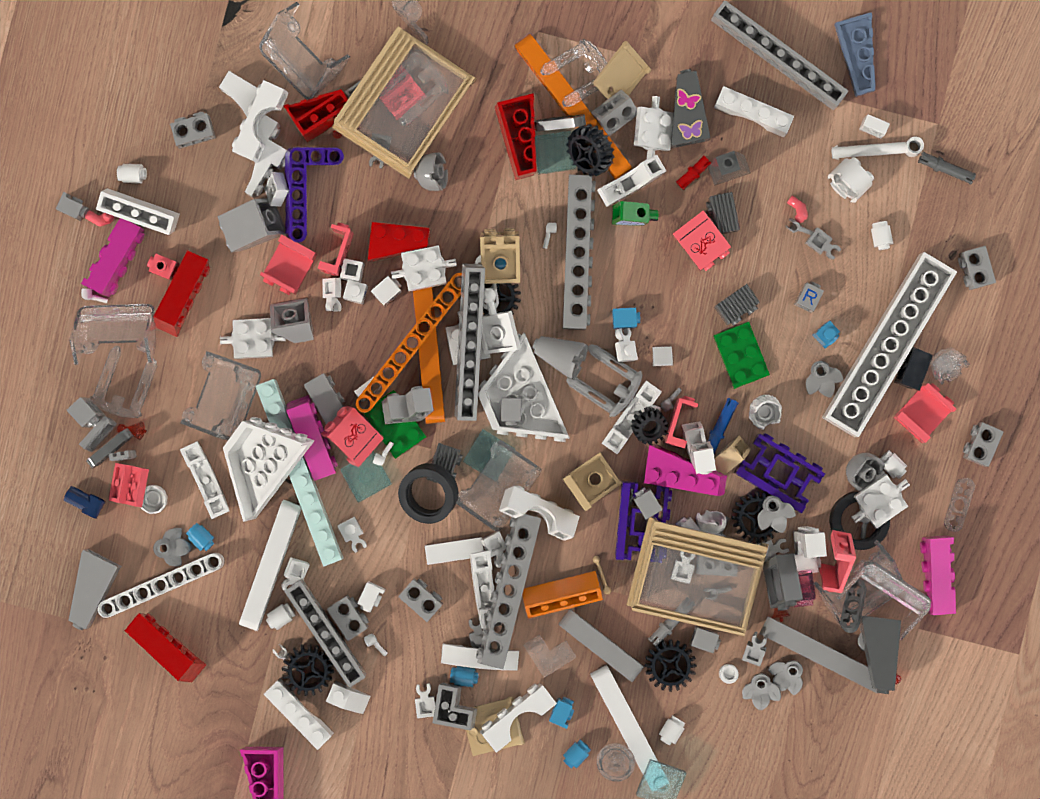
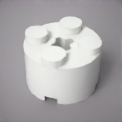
M855 157L844 159L828 175V179H832L830 183L832 188L844 199L847 197L851 198L850 202L855 203L872 186V181L874 180V176L869 171H865L861 167L860 161Z

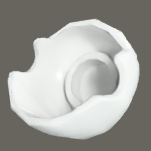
M157 485L146 486L141 509L149 514L160 513L167 505L168 496L166 491Z
M706 510L702 516L700 513L696 515L697 526L703 532L718 534L726 527V517L721 512Z

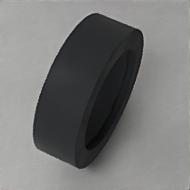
M431 463L421 464L410 470L402 479L398 489L399 502L405 513L412 519L425 524H433L445 519L456 506L459 496L457 483L450 472L439 465ZM428 477L434 479L442 486L445 493V502L441 508L435 510L425 509L415 501L412 494V485L416 479Z
M859 492L848 493L836 501L829 517L831 531L844 532L841 523L842 514L849 505L857 502L854 495ZM890 520L876 528L874 533L868 538L862 540L853 539L854 549L867 550L880 544L889 531Z

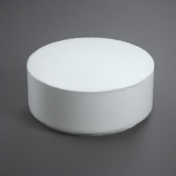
M724 664L719 669V677L723 682L731 684L738 679L739 672L734 665Z

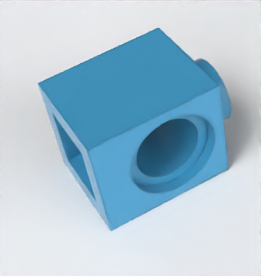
M616 308L612 310L613 329L636 328L637 323H640V312H636V308Z

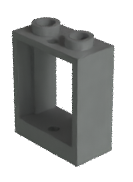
M794 553L776 555L764 562L763 572L770 608H778V611L790 609L789 607L796 606L797 602L803 599Z

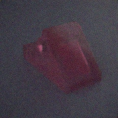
M812 570L800 571L798 576L803 599L798 601L794 608L813 606V600L816 599Z

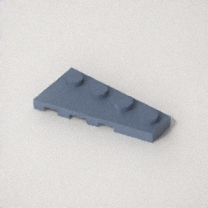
M872 12L834 24L856 97L875 91Z

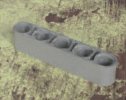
M571 609L559 622V626L631 682L635 680L644 668L641 663Z

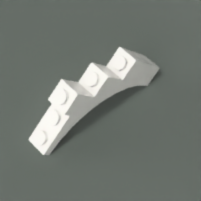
M228 71L219 88L234 99L245 115L248 116V107L257 96V87ZM266 115L261 118L258 124V135L265 147L258 163L255 162L251 180L245 190V193L252 198L261 194L264 188V181L269 179L271 173L274 172L273 166L281 170L282 166L285 167V153L287 150L272 142V139H276L280 133V125Z

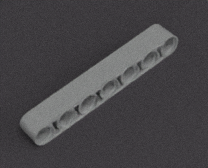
M769 616L767 617L759 634L767 635L769 639L877 693V689H872L867 666Z

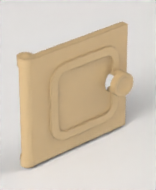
M625 41L594 80L593 84L607 99L620 90H623L629 96L643 76L650 73L651 68L631 45Z
M509 696L503 700L472 707L477 708L475 727L472 730H466L473 756L494 751L480 733L481 727L487 721L495 720L498 717L497 714L502 709L511 707L513 705V697ZM518 716L513 720L510 727L511 741L502 749L525 744Z

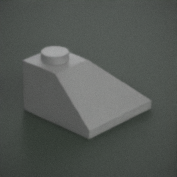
M308 298L270 305L272 333L293 343L314 340Z

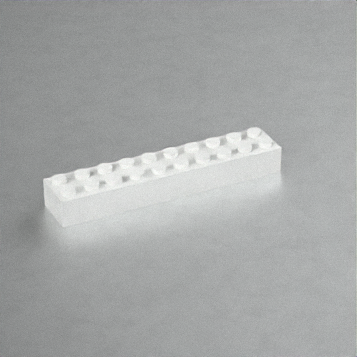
M925 252L918 255L822 416L823 419L853 437L860 436L957 271Z

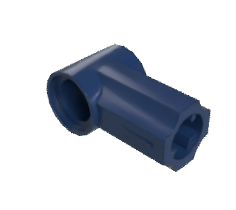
M74 486L67 490L63 500L97 519L106 502L100 497L93 494L89 495Z

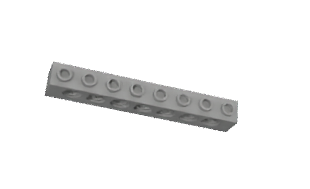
M726 0L723 1L711 19L712 22L832 110L839 105L848 93L847 89Z
M569 174L563 329L586 330V326H590V314H587V306L591 307V295H588V287H592V276H588L589 268H592L593 257H589V249H593V238H590V230H594V219L590 218L591 211L595 209V200H591V192H595L596 181H592V176L590 177L589 175ZM584 191L587 194V198L579 200L576 197V193ZM576 211H585L586 217L578 219L575 215ZM577 229H583L585 231V237L577 238L575 236V231ZM582 248L585 255L583 257H576L574 250ZM581 267L584 270V274L580 277L575 276L573 269ZM573 287H582L583 294L580 296L574 295ZM574 305L582 307L583 311L580 315L573 314L572 307Z
M462 264L454 411L456 419L462 421H477L485 267L482 264Z
M524 514L517 518L511 517L509 526L511 531L505 539L507 547L505 553L501 555V571L497 572L495 578L497 586L496 590H493L490 601L492 606L491 610L488 609L486 614V621L488 622L486 629L484 628L481 633V640L483 642L476 653L477 663L504 669L541 518ZM521 528L526 533L523 539H520L518 536V531ZM519 547L521 554L516 558L513 555V550ZM511 566H514L516 574L511 577L508 570ZM506 585L511 586V593L509 595H505L503 591ZM504 603L507 610L504 614H501L499 606ZM500 622L502 629L499 633H496L494 626ZM495 641L497 643V649L494 652H491L489 649V645L491 642Z

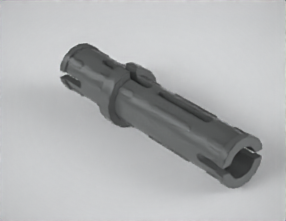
M924 151L918 160V163L933 168L935 172H943L970 185L976 177V173Z

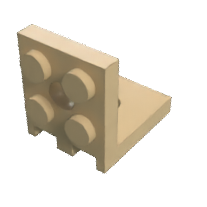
M505 228L504 232H496V229H484V232H481L480 235L481 264L485 267L484 284L520 283L519 231H515V228ZM498 258H503L506 261V266L502 269L495 266V261Z
M600 452L562 478L584 511L590 509L592 504L622 484ZM594 473L599 474L601 478L600 482L596 485H593L589 480L590 476Z

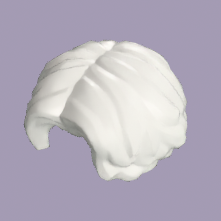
M761 395L750 404L749 419L753 422V425L764 430L769 424L780 423L782 406L776 397Z

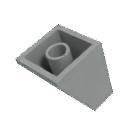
M268 198L253 199L217 216L219 226L226 238L227 247L231 252H240L286 234L277 206H270Z

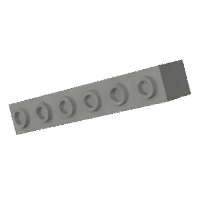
M300 579L288 587L284 592L348 687L351 688L366 677L365 671L304 580Z

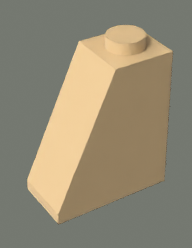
M740 435L714 456L715 471L724 475L741 463L752 450Z

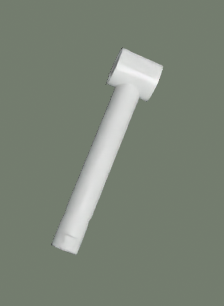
M912 137L907 142L838 147L837 145L831 149L832 159L839 160V158L903 153L909 157H915L923 150L924 142L919 137ZM916 143L918 151H912L909 144Z

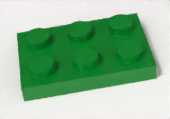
M750 322L713 336L733 389L770 375Z
M386 395L377 401L369 412L363 414L372 427L384 438L382 441L386 447L390 441L394 443L390 452L396 459L427 436L416 421L385 424L382 401L387 397Z

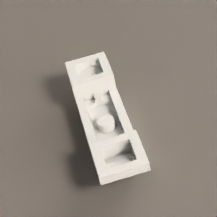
M645 381L602 444L618 454L633 433L631 421L632 419L635 420L634 415H639V410L644 412L646 407L649 410L662 391L648 381Z
M198 441L180 449L204 498V504L211 519L229 512L230 510L220 484Z
M490 550L470 553L473 587L482 629L487 626L486 614L488 609L491 610L492 602L490 599L494 590ZM496 623L494 627L501 626V623Z
M443 643L441 663L491 670L518 669L519 651L508 650L504 669H499L477 663L476 653L478 648Z

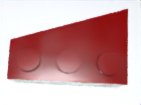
M342 89L318 95L316 98L300 100L301 102L283 106L308 143L334 125L335 118L348 99Z
M372 222L368 261L374 262L399 256L404 252L429 248L430 229L426 227Z

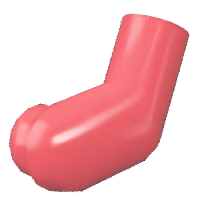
M792 195L787 204L796 209L797 215L795 220L798 223H803L808 218L806 205Z
M89 210L85 215V219L101 227L112 223L114 216L107 213L97 215Z

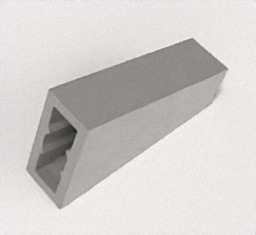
M84 549L81 553L68 620L73 623L72 626L79 630L91 627L98 613V605L105 600L122 567L90 549Z

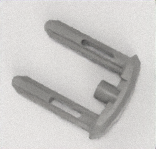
M591 344L588 346L590 354L631 381L629 388L619 384L614 394L621 399L618 403H614L577 377L574 380L567 377L566 381L571 388L607 411L610 415L609 417H615L631 402L639 388L643 375L641 371H635L624 362H618L616 357L598 345ZM610 360H613L614 362L625 368L628 372L625 373L624 371L610 363ZM592 392L593 394L604 400L606 404H602L601 402L590 396L588 393Z

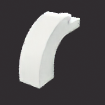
M655 155L597 191L606 207L653 182L664 174L666 169L658 155Z

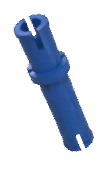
M727 398L713 430L709 433L711 435L707 442L710 441L714 454L720 441L724 439L725 430L739 404L730 398Z

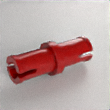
M703 155L692 167L689 166L687 168L688 171L676 183L679 184L678 186L682 190H685L695 179L698 180L700 178L699 175L711 165V162Z

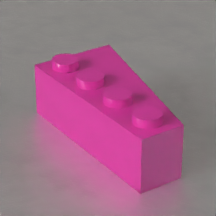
M120 218L108 237L110 243L104 245L99 252L100 260L91 265L89 278H84L81 284L107 297H110L111 294L114 295L118 289L117 283L120 277L123 278L126 274L128 261H132L136 254L135 248L137 244H140L144 239V229Z
M307 395L288 402L286 412L296 434H305L307 438L315 440L304 454L313 480L316 481L335 474L338 463L335 456L330 454L329 449H331L328 438L321 435L324 427L321 420L318 421L317 409L315 404L311 402L310 396Z
M657 444L649 445L644 483L715 496L725 494L727 475L715 470L709 474H696L690 459Z
M922 537V542H920V551L924 555V561L921 563L922 572L925 573L926 580L923 581L924 591L927 592L925 609L929 611L930 615L956 614L955 587H951V583H954L955 572L951 567V563L954 561V552L950 548V544H954V537Z
M284 747L242 748L240 753L244 760V770L248 777L252 798L284 799Z

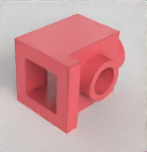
M155 254L154 257H150L147 267H149V272L172 281L180 263ZM162 262L164 264L163 269H158L159 263Z

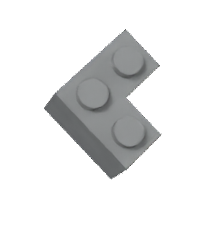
M422 386L411 388V391L405 395L399 396L398 393L389 394L382 401L385 424L422 421L434 411L430 388L423 389Z
M449 683L439 684L432 723L465 730H472L475 727L477 708L459 705L462 686Z

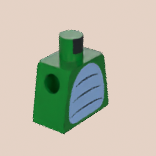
M620 201L613 205L612 225L644 226L649 221H658L659 211L651 210L650 205L647 203Z

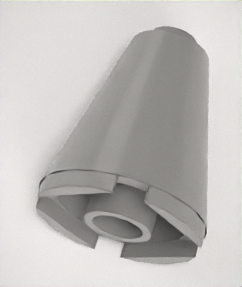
M541 336L535 340L533 349L534 354L569 379L574 380L581 371L582 367L580 365L582 361L586 359L588 345L581 342Z

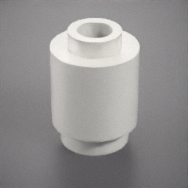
M123 164L117 168V179L123 183H143V180L147 178V170L142 164Z
M887 221L873 223L871 233L874 247H878L879 250L889 249L890 245L893 244L890 225H888Z
M888 450L881 456L880 459L885 464L883 469L893 479L895 477L899 479L907 472L905 470L907 465L894 452L892 453Z
M288 603L285 605L281 604L267 614L266 622L271 629L276 628L278 630L292 621L296 614Z
M672 715L670 719H667L659 733L662 736L660 740L668 745H671V743L676 744L684 731L685 723Z

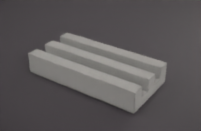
M104 416L79 445L83 449L93 452L114 429L117 423L113 419Z
M136 450L109 454L111 461H122L137 457Z

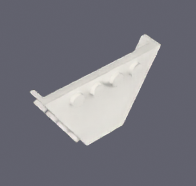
M518 334L521 348L504 352L501 356L503 361L499 366L495 365L489 374L492 376L488 381L484 380L478 387V390H480L478 396L493 430H497V434L501 435L516 432L518 437H527L528 434H533L535 439L546 440L547 436L554 437V441L565 442L570 437L526 334ZM502 398L522 399V422H517V426L506 425V422L501 421Z
M251 417L250 420L240 423L223 447L243 522L257 518L315 440L307 438L305 434L293 433L291 429L279 428L275 423L262 422V419L257 417Z

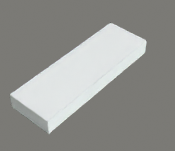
M482 537L425 545L427 565L470 559V553L484 551L481 542Z

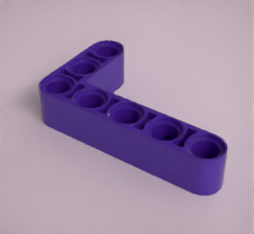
M292 147L285 153V180L289 189L285 197L286 237L294 242H302L307 236L306 165H339L344 159V154L339 148ZM294 151H297L299 153V159L297 161H294L292 159V153ZM313 151H316L318 153V159L316 161H313L311 159V153ZM332 151L337 155L335 161H331L329 157ZM295 170H297L300 175L299 179L296 181L292 178V173ZM297 189L300 196L297 200H294L292 193ZM295 209H298L300 212V216L297 219H294L292 216ZM296 228L300 231L298 238H294L292 235L293 230Z

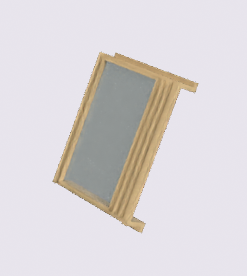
M398 26L335 118L332 128L409 179L413 174L414 168L469 86L473 85L476 78Z
M650 517L647 521L626 605L631 606L632 611L745 636L769 544L762 542L760 545L659 522L657 518Z

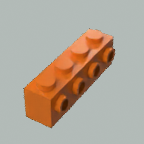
M596 571L524 588L522 593L528 619L603 600Z

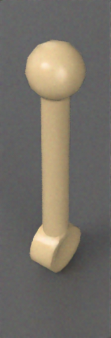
M594 556L593 562L597 565L604 586L603 591L605 594H610L611 589L606 583L600 565V557Z

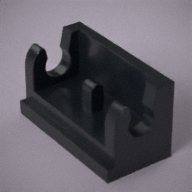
M912 347L898 370L894 383L920 391L933 355Z

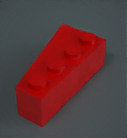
M534 93L497 102L495 106L515 181L534 176L537 171Z
M187 250L153 316L156 328L178 337L188 312L193 306L194 299L202 288V281L210 272L211 267H209L208 259Z
M138 613L124 631L177 681L192 683L205 668L206 664L188 650L178 639L169 634L170 632L164 626L155 622L156 619L151 614Z

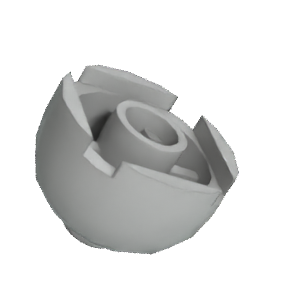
M440 152L426 154L422 156L416 165L414 177L424 189L428 191H441L446 188L448 170H444L443 164H446L444 156Z
M859 453L848 462L846 467L847 480L855 489L861 491L885 474V471H883V465L885 466V464L879 457L873 454Z

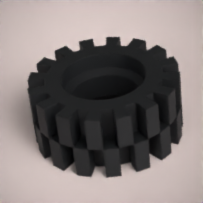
M647 407L644 408V412L639 410V415L635 414V420L632 419L631 428L638 441H642L643 444L648 442L649 445H652V441L655 444L659 443L657 440L659 438L662 441L664 439L662 435L666 436V430H668V422L662 412L657 408L655 410L653 407H650V411ZM647 422H656V426L652 430H643Z

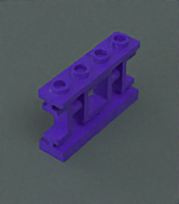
M763 433V435L757 434L752 444L760 448L751 464L743 460L734 473L767 494L778 497L783 503H789L795 511L803 513L809 500L803 497L802 493L810 480L818 484L821 482L822 477L825 476V473L822 472L823 468L816 463L812 465L805 461L807 458L799 453L794 455L789 452L790 448L781 442L779 445L773 442L774 438L766 433ZM761 441L784 454L783 457L775 453L771 461L763 457L762 455L767 447L762 445ZM777 460L793 468L784 484L769 476ZM794 461L814 472L816 476L808 473L804 481L797 478L795 475L800 467L795 465ZM757 463L765 466L766 469L762 477L768 480L767 483L746 471L745 468L754 470ZM790 483L799 487L795 497L801 500L800 503L779 491L778 488L787 490Z
M622 481L615 551L616 560H631L632 551H640L645 531L634 530L635 513L642 512L637 507H631V515H628L630 489H633L632 496L635 497V492L638 491V483ZM656 485V494L654 496L656 499H660L662 491L663 500L661 517H658L659 512L654 517L659 522L666 523V520H670V509H667L668 501L672 500V490H669V487ZM629 527V535L639 536L638 546L628 545L627 553H624L626 529ZM658 546V554L655 555V547H653L650 562L662 563V559H666L667 548Z

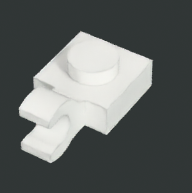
M341 278L323 279V298H326V311H333V306L334 312L341 311V303L337 299L341 297Z

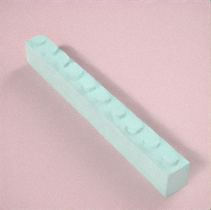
M272 379L256 385L269 423H275L279 428L291 429L295 433L286 412L287 407L277 380ZM303 455L289 474L324 567L344 558L317 486Z

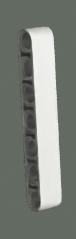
M283 500L280 505L239 622L241 626L258 631L301 512V506Z
M220 553L209 554L102 601L98 605V613L105 618L114 616L223 567L224 557ZM211 557H216L219 560L217 567H213L210 564ZM195 564L201 567L199 575H196L192 570ZM177 572H180L183 575V581L181 583L177 582L175 579V574ZM159 580L165 582L166 587L164 590L158 588L157 583ZM141 588H145L148 591L146 598L140 595ZM124 595L130 598L128 606L122 602ZM106 603L112 606L111 613L105 611Z
M605 665L590 673L650 789L654 791L669 783L608 666Z

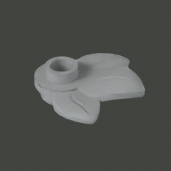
M817 361L812 365L811 375L806 379L807 392L811 395L818 390L822 395L831 398L835 390V383L842 382L843 376L837 368L829 367L824 361ZM818 367H822V368H823V373H822V374H818V372H817V368H818Z
M769 496L764 500L763 509L758 514V525L761 530L771 526L774 530L784 533L787 526V518H793L796 514L794 508L789 503H783L776 496ZM770 502L776 504L774 509L769 508Z
M181 528L169 529L165 532L163 539L157 540L153 546L155 555L164 558L165 562L170 566H181L182 560L180 556L186 555L192 549V545L188 541L180 539L182 534ZM161 545H166L167 550L165 552L160 551Z
M791 660L786 663L778 661L768 668V671L775 675L772 683L776 684L780 691L788 688L791 694L796 695L801 690L803 685L801 678L803 668L798 661ZM791 668H795L797 671L795 673H791L789 670Z
M758 673L753 676L751 683L744 686L742 697L743 699H752L754 706L758 710H763L768 706L770 700L780 701L781 692L779 687L772 683L766 674ZM763 681L765 684L760 686L758 682Z

